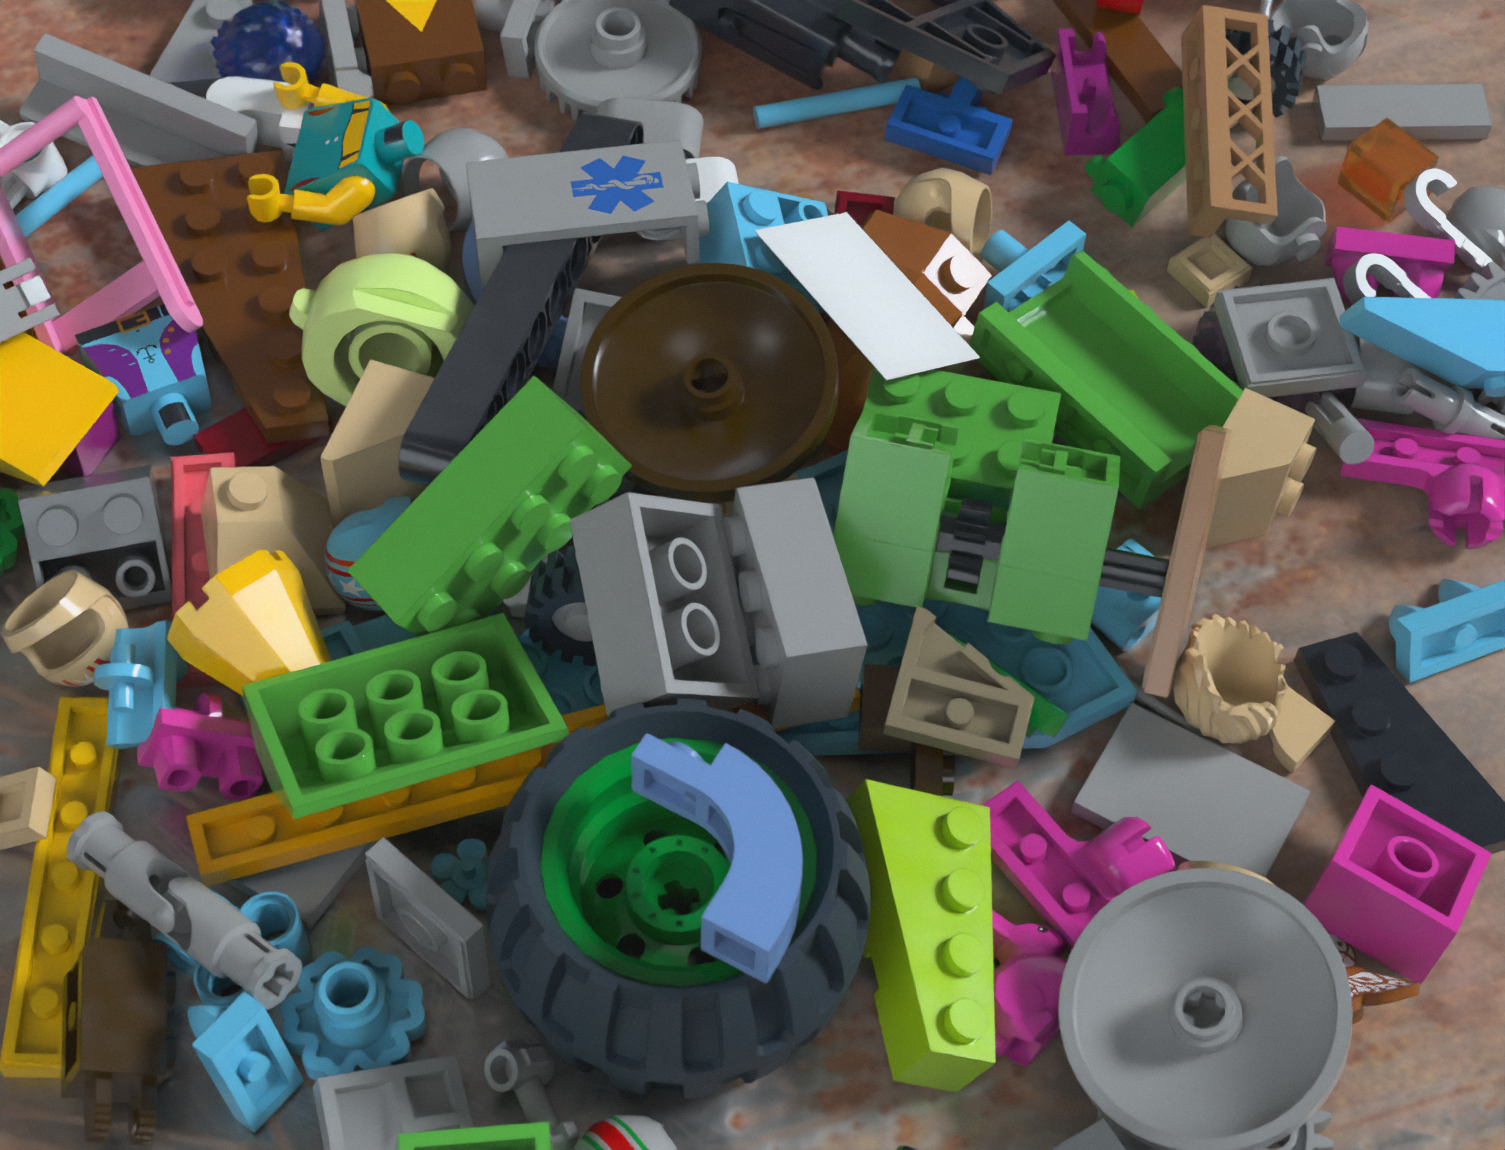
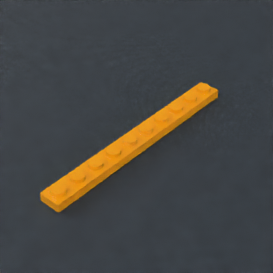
M857 686L850 711L859 709L861 696ZM753 701L727 711L738 714L739 710L742 709L768 721L764 706H755ZM605 704L561 715L568 727L569 735L581 726L589 730L609 718L607 717ZM795 726L774 729V732L792 728ZM560 741L297 819L291 816L274 792L187 815L186 820L202 883L206 887L377 841L383 837H392L509 805L528 774L537 767L545 768L548 754Z

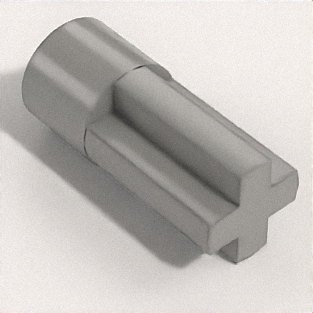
M1323 392L1319 402L1308 401L1305 412L1315 419L1313 427L1345 463L1359 464L1371 455L1374 449L1373 437L1333 394Z

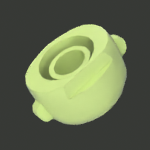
M388 253L367 255L340 263L321 280L316 291L303 288L295 293L289 316L293 323L303 330L302 361L308 379L322 393L347 406L370 359L435 378L472 312L474 305L450 276L427 261L411 255Z

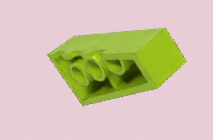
M865 779L846 799V802L854 816L863 841L868 870L870 915L863 953L865 958L871 957L879 989L873 995L893 1081L957 1093L996 1063L990 807Z

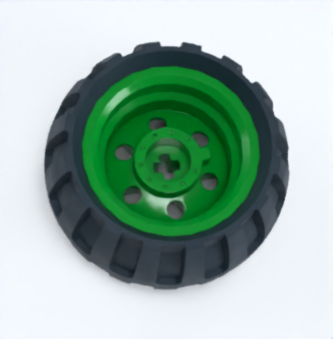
M677 699V705L644 708L641 702L614 710L608 720L589 730L581 726L553 747L548 754L545 768H535L523 781L506 810L500 836L496 840L491 852L486 889L487 923L493 954L503 982L514 1004L529 1024L540 1029L548 1045L555 1053L582 1072L590 1073L593 1068L609 1075L613 1086L621 1090L645 1096L649 1094L650 1088L683 1090L684 1098L715 1095L719 1085L741 1077L745 1083H752L784 1065L794 1048L803 1047L812 1042L838 1010L862 958L869 926L870 882L863 841L848 803L841 793L833 786L831 787L828 774L819 761L794 739L791 743H788L774 732L773 727L768 721L742 709L739 710L738 714H734L720 709L709 708L706 700ZM646 733L666 743L676 741L689 746L709 765L713 763L724 744L727 743L753 760L770 776L781 790L791 808L797 823L803 856L799 910L790 943L767 984L701 950L702 915L727 877L731 867L728 858L725 859L716 849V847L721 845L706 829L632 791L631 755ZM657 839L655 841L648 843L646 846L643 843L644 841ZM603 883L617 896L608 899L602 898L597 895L596 889ZM696 953V962L699 965L688 966V958ZM643 954L639 959L632 958L633 956Z

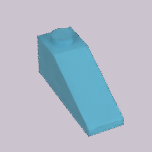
M1363 297L1339 316L1340 328L1455 386L1458 385L1462 388H1484L1485 395L1490 397L1505 396V300Z

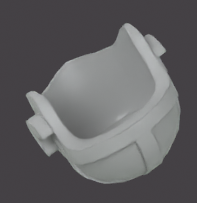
M1284 0L1269 17L1270 20H1274L1273 30L1277 31L1284 25L1291 30L1289 39L1298 36L1302 42L1301 50H1305L1306 54L1303 71L1304 77L1325 80L1336 78L1360 57L1366 47L1368 37L1366 12L1359 4L1350 0Z
M1284 156L1275 157L1278 216L1272 224L1225 219V235L1232 248L1246 261L1261 267H1274L1286 264L1296 258L1299 262L1310 258L1319 250L1321 246L1319 239L1327 231L1326 212L1323 201L1294 176L1292 164ZM1247 179L1243 180L1232 191L1233 199L1259 203L1258 191Z

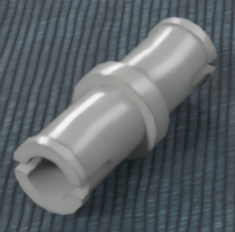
M1413 367L1402 372L1396 380V383L1409 388L1406 393L1398 388H1393V402L1433 420L1435 429L1448 434H1455L1457 432L1505 440V435L1497 432L1498 428L1505 430V414H1500L1474 401L1472 392L1458 385L1449 388L1421 374V371Z

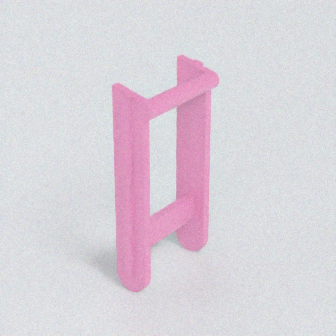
M78 96L72 97L0 148V178H2L79 124L143 258L142 262L61 316L60 314L34 327L40 342L83 365V362L78 353L79 348L75 338L76 334L131 316L159 296H161L172 318L186 332L192 333L203 325L202 316L97 98L92 96L88 99ZM0 184L1 258L6 268L31 258L36 270L13 280L14 286L40 275L51 297L26 309V313L30 315L51 304H55L57 308Z

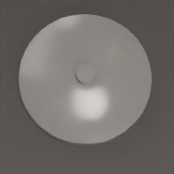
M1214 868L1177 870L1146 879L1113 898L1094 916L1077 939L1063 972L1059 994V1025L1063 1046L1080 1086L1095 1107L1118 1129L1133 1139L1157 1150H1260L1284 1139L1307 1122L1327 1100L1344 1069L1350 1049L1353 1026L1350 984L1339 951L1330 935L1319 920L1290 894L1262 879L1236 871Z

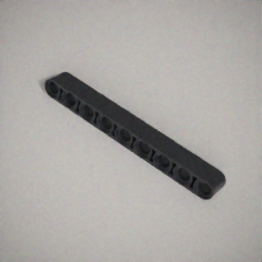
M582 112L560 152L644 144L643 124L640 121ZM603 235L507 246L406 429L398 459L399 474L403 480L429 485L527 383Z

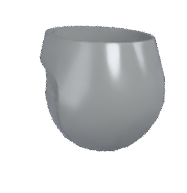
M472 128L445 130L426 143L422 153L410 157L401 169L399 180L400 195L404 198L421 192L419 184L420 168L426 160H430L438 166L445 187L450 195L457 200V217L455 222L445 220L450 234L462 232L468 229L472 221L466 162L508 158L503 147L493 137Z

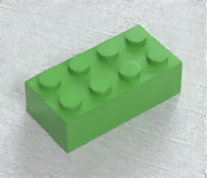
M533 376L347 571L397 625L417 636L486 618L504 599L515 596L525 587L530 578V572L540 560H543L549 552L556 551L564 546L573 536L570 525L571 519L590 511L595 504L606 501L617 491L621 484L622 476L632 465L578 412L538 378Z

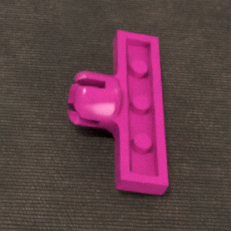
M1355 418L1373 437L1374 449L1371 455L1359 464H1347L1340 458V476L1412 486L1423 490L1429 497V526L1434 534L1448 546L1454 547L1456 544L1455 528L1464 529L1466 549L1484 547L1500 537L1503 531V521L1505 520V440L1460 433L1448 434L1439 430Z
M1018 780L982 804V806L990 807L991 859L1047 924L1063 937L1066 946L1071 951L1087 924L1113 898L1146 879L1174 871L1175 862L1171 852L1159 835L1144 842L1142 835L1151 830L1152 827L1139 817H1122L1091 840L1077 842L1066 835Z

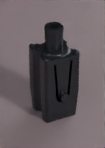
M843 0L669 1L671 7L726 43L814 90H820L823 87L821 76L825 68H833L838 58L871 75L876 81L885 83L902 51V48L837 18L836 14Z

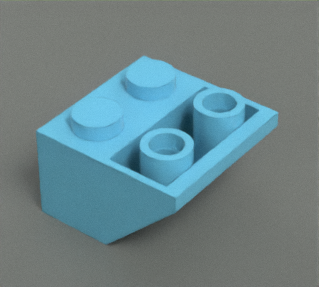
M726 182L706 204L709 219V236L699 237V264H737L764 271L794 287L808 299L818 313L825 312L754 231L828 216L825 202Z

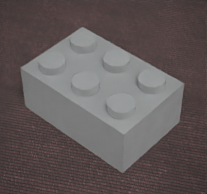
M815 478L736 488L732 515L724 517L723 522L760 696L753 703L755 706H764L768 722L773 729L847 718L868 645Z
M627 492L570 520L607 717L616 709L641 702L644 708L677 705V699L706 700L709 708L729 711L760 698L720 505Z

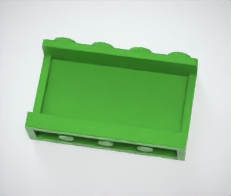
M1082 250L1071 256L1065 275L1059 281L1017 308L1007 312L999 303L995 302L979 312L969 344L980 357L976 360L1000 382L1061 393L1054 432L1071 447L1120 456L1118 490L1139 510L1189 475L1198 432L1208 425L1223 427L1243 393L1242 388L1237 383L1225 376L1201 355L1194 345L1184 340L1160 319L1148 305L1142 303L1119 283L1106 268L1100 266Z

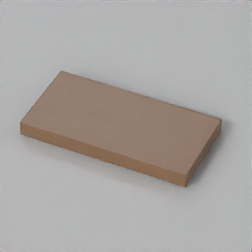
M1208 425L1198 432L1141 688L1144 689V693L1167 698L1173 687L1177 663L1184 646L1232 429Z

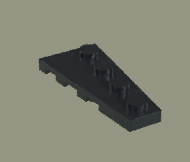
M1358 632L1298 648L1294 663L1316 707L1335 720L1330 734L1362 798L1372 784L1492 854L1505 850V801Z

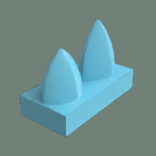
M1442 579L1438 590L1440 603L1427 608L1395 605L1388 622L1390 633L1396 641L1395 669L1411 683L1505 648V580L1481 588L1462 581Z
M243 992L227 1009L213 1005L189 1007V1023L196 1037V1040L191 1045L234 1118L255 1133L304 1082V1079L264 1005L247 993Z

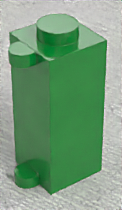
M1172 87L1163 95V102L1166 107L1111 156L1105 159L1100 155H1094L1085 163L1087 174L1095 181L1090 191L1101 200L1106 209L1120 216L1132 228L1186 180L1183 90L1179 87Z

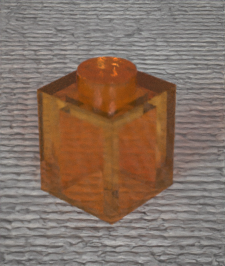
M1385 118L1348 146L1337 184L1389 223L1406 210L1403 200V192L1406 185L1425 170L1435 169L1439 157L1389 118ZM1426 189V194L1429 198L1432 192Z

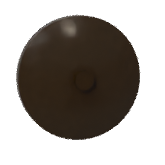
M702 263L679 267L656 275L630 290L609 309L594 330L587 345L581 369L580 389L587 422L632 465L623 475L639 487L665 498L702 503H722L734 501L736 488L782 482L810 459L827 435L835 415L839 396V370L835 346L823 318L808 299L794 287L780 278L751 267L727 263Z

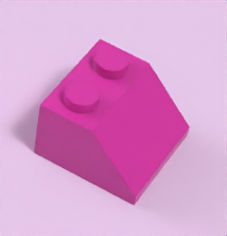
M1371 784L1320 870L1303 905L1319 920L1329 934L1337 936L1378 960L1385 967L1402 974L1412 981L1420 982L1421 985L1457 934L1492 853Z

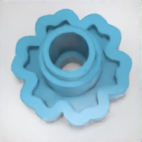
M364 946L356 950L349 960L343 954L330 950L320 955L315 963L313 962L302 967L297 982L300 992L287 997L281 1005L284 1021L282 1034L287 1049L293 1054L302 1055L308 1077L317 1080L320 1077L411 1062L412 1053L409 1042L422 1037L427 1029L424 1012L425 1001L421 985L414 980L405 979L402 962L397 956L387 953L382 954L371 946Z

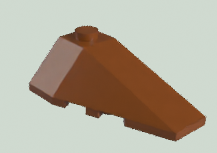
M879 210L870 213L861 225L862 230L951 326L961 315L964 316L992 276L950 232ZM825 312L823 319L828 321L827 328L836 350L839 370V396L833 421L822 444L835 456L849 449L850 437L863 412L874 366Z

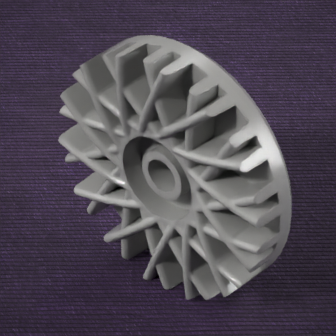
M563 0L544 17L536 33L534 45L536 76H539L541 91H546L548 102L558 97L561 113L571 111V118L575 122L579 118L581 110L596 114L598 106L610 98L622 97L681 103L682 94L691 99L693 90L698 88L702 62V42L699 30L693 20L669 5L670 0Z

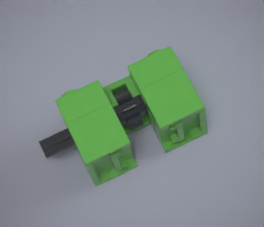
M864 408L850 437L833 534L855 605L873 606L877 604V600L922 608L925 599L942 600L989 611L988 622L1033 630V635L1042 641L1054 644H1070L1073 638L1084 641L1088 639L1098 586L1162 597L1169 559L1107 548L1119 489L1120 456L1024 438L1008 509L996 507L992 503L947 497L960 426Z

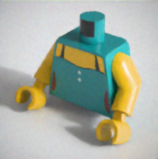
M295 62L281 64L282 78L290 84V86L277 82L273 83L277 99L282 106L287 109H298L309 102L315 104V107L304 111L284 194H280L278 181L269 174H258L249 178L248 185L251 195L247 196V202L252 216L256 220L265 223L277 219L282 212L291 213V219L309 221L321 231L334 225L347 224L353 219V216L391 199L398 189L404 159L419 155L424 149V138L419 126L412 120L399 122L389 112L386 105L378 100L326 83H322L321 88L310 85L305 69L300 64Z

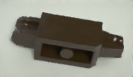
M119 900L105 901L98 912L93 941L81 950L74 966L63 978L61 1098L84 1099L85 1140L95 1143H103L106 1141V1137H108V1132L112 1125V1102L129 1103L128 1132L130 1143L132 1145L148 1146L151 1145V1140H153L155 1133L157 1088L164 1079H170L176 1062V1040L173 1036H167V1014L171 1012L174 1005L177 982L175 972L167 971V944L153 943L150 923L139 917Z

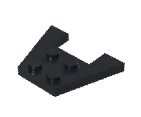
M843 0L836 14L837 18L964 77L978 89L991 94L1001 95L1046 75L1056 57L1053 51L991 0H930L941 8L917 17L889 0Z

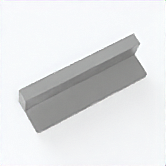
M44 33L34 49L40 79L20 108V116L24 121L37 123L74 96L84 99L92 96L97 98L128 164L139 167L259 153L256 119ZM79 124L62 135L65 138L89 147Z

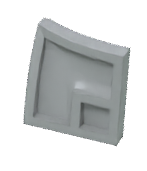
M457 1054L317 1078L312 1088L324 1150H394L397 1136L401 1133L474 1128Z

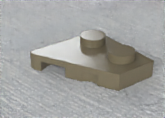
M916 607L883 734L1016 769L1035 697L1012 678L995 672L989 660L969 643L963 647L935 624L936 616L925 608Z

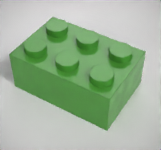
M873 367L864 408L960 426L947 497L992 503L993 506L1008 509L1012 488L1015 485L1023 440L1027 438L1052 443L1061 393L934 369L886 380Z

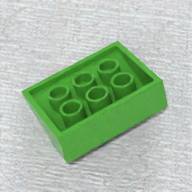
M504 613L242 686L256 753L272 791L294 819L562 741L569 735L565 721Z

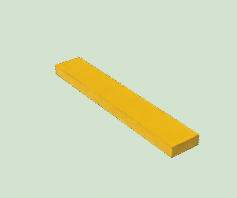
M60 696L47 771L56 778L47 838L38 840L35 844L0 1056V1071L3 1077L61 1078L63 978L74 966L81 950L93 941L104 886V879L94 871H84L68 859L67 845L72 833L90 815L106 811L114 817L124 749L119 750L107 746L109 697Z

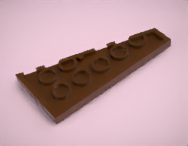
M283 150L131 167L130 169L202 316L203 325L200 329L208 340L209 349L218 364L222 363L232 379L238 397L267 444L329 436L324 394L308 379L302 361L303 330L295 325L289 316L295 293L300 289H306L295 220L291 219V213L282 212L277 219L271 222H260L250 213L247 196L251 195L248 180L250 177L258 174H269L275 177L279 184L280 194H284L288 178Z

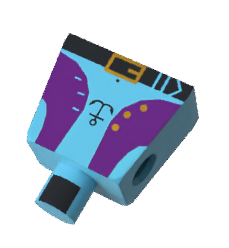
M163 304L75 335L83 365L113 382L120 390L112 402L116 417L130 435L140 436L159 429L164 442L168 445H181L193 439V435L198 433L199 430L194 416L207 412L213 406L196 330L192 333L183 330Z

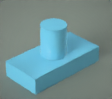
M1067 221L1030 250L1004 230L994 233L985 243L981 251V258L1000 273L987 282L983 310L997 302L1007 312H1010L1059 281L1065 275L1071 256L1080 250L1083 251L1086 233L1071 221Z

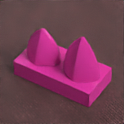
M1337 226L1326 245L1324 266H1332L1337 287L1352 306L1353 303L1348 299L1343 288V276L1346 269L1354 262L1371 253L1382 254L1391 259L1407 273L1406 277L1430 298H1437L1443 276L1454 263L1456 241ZM1366 273V280L1369 286L1376 290L1380 282L1372 275ZM1393 291L1394 297H1400Z

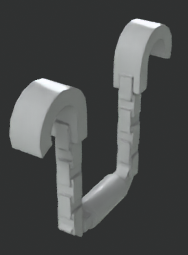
M1434 168L1425 170L1406 185L1403 192V200L1407 212L1428 233L1433 232L1440 239L1456 241L1455 253L1465 260L1476 272L1481 274L1486 264L1493 260L1446 220L1447 216L1428 199L1426 189H1428L1437 197L1455 186L1457 182L1443 170ZM1371 253L1363 256L1348 267L1343 276V288L1353 305L1363 297H1376V291L1369 286L1366 280V273L1372 275L1388 290L1392 289L1402 298H1430L1406 277V272L1382 254Z

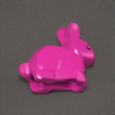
M992 910L993 962L1001 964V966L993 971L995 1057L1004 1055L1009 1061L1028 1067L1047 1048L1051 1037L1060 1029L1059 994L1063 972L1067 961L1060 957L1065 950V942L1063 937L1054 929L1032 923L1015 926Z

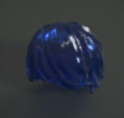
M283 0L258 2L241 9L234 14L232 21L225 20L222 23L221 28L217 30L218 37L214 36L210 41L215 48L212 53L217 59L215 67L219 69L218 73L222 78L239 76L287 83L282 78L280 66L286 62H295L305 69L308 83L313 85L314 81L320 79V73L325 69L324 63L327 59V44L324 41V36L321 35V30L316 27L315 22L308 17L306 12L288 5Z

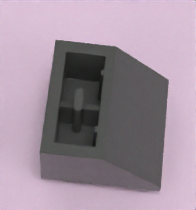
M151 464L48 482L44 487L39 485L23 487L18 501L37 588L63 572L75 570L106 588L121 604L123 610L172 602V578Z

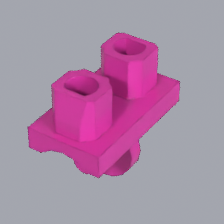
M200 694L192 710L160 707L149 737L146 741L141 742L137 748L138 765L155 769L160 789L184 792L195 788L201 776L219 778L220 793L224 795L225 799L243 801L254 798L264 781V770L255 750L250 723L240 721L239 718L222 716V702L218 695Z

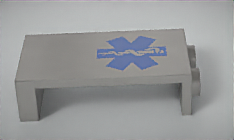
M681 140L466 162L470 208L481 286H486L503 255L502 246L679 227L687 263L700 262L699 237L709 236L708 211L705 200L695 201V199H700L698 167L696 163L686 164Z

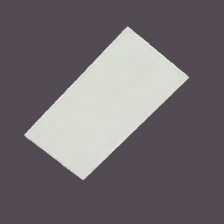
M847 212L754 230L886 380L980 358Z

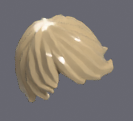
M1214 614L1210 619L1202 618L1200 621L1193 623L1191 626L1193 630L1189 633L1188 644L1177 663L1173 683L1175 703L1184 714L1186 722L1200 729L1202 736L1218 739L1222 744L1229 742L1241 744L1249 740L1257 741L1259 736L1267 735L1270 729L1275 727L1277 718L1281 713V701L1285 696V690L1288 688L1283 677L1286 666L1277 663V659L1284 649L1282 644L1271 641L1267 632H1261L1256 626H1249L1245 620L1236 622L1230 617L1223 619L1218 614Z

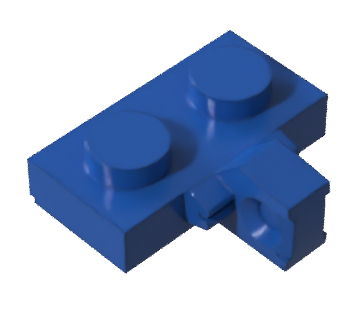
M959 76L951 95L939 92L937 95L906 84L887 122L885 140L991 175L1011 134L1013 119L986 111L987 107L979 105L983 92L968 79Z

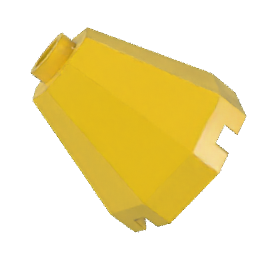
M258 550L216 574L201 588L209 597L207 602L198 610L190 601L184 604L175 613L166 638L183 660L243 697V685L331 661L299 570L286 554L279 550H275L273 555L268 550Z

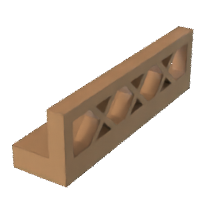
M1202 4L1181 35L1188 235L1211 238L1226 218L1271 225L1277 218L1278 211L1268 15ZM1225 29L1249 32L1251 35V50L1242 56L1226 39ZM1235 73L1253 90L1254 99L1247 105H1244L1228 89V79ZM1237 123L1256 140V150L1249 156H1246L1230 139V129ZM1240 173L1257 189L1259 203L1233 199L1232 180Z

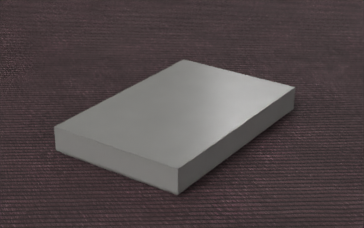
M1131 703L1076 797L1071 813L1104 830L1122 817L1141 818L1152 827L1151 830L1142 835L1144 842L1159 835L1171 852L1177 867L1187 861H1212L1237 866L1267 878L1311 791Z

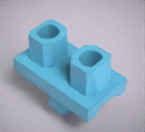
M163 620L144 628L116 629L110 663L100 665L94 669V685L109 691L107 746L119 750L138 747L141 742L146 741L149 737L160 707L167 709L180 708L175 705L176 682H181L182 678L188 673V662L181 658L166 639L172 622Z

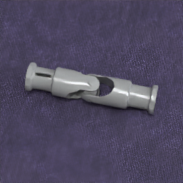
M106 811L96 812L85 818L72 833L67 845L68 859L82 870H92L105 880V887L111 895L139 917L163 932L181 950L213 975L220 978L229 977L245 989V993L264 1005L266 1010L280 1004L296 986L302 971V962L286 948L276 949L261 937V931L256 923L222 897L194 879L184 868L151 843L144 840L135 841L123 832V825Z

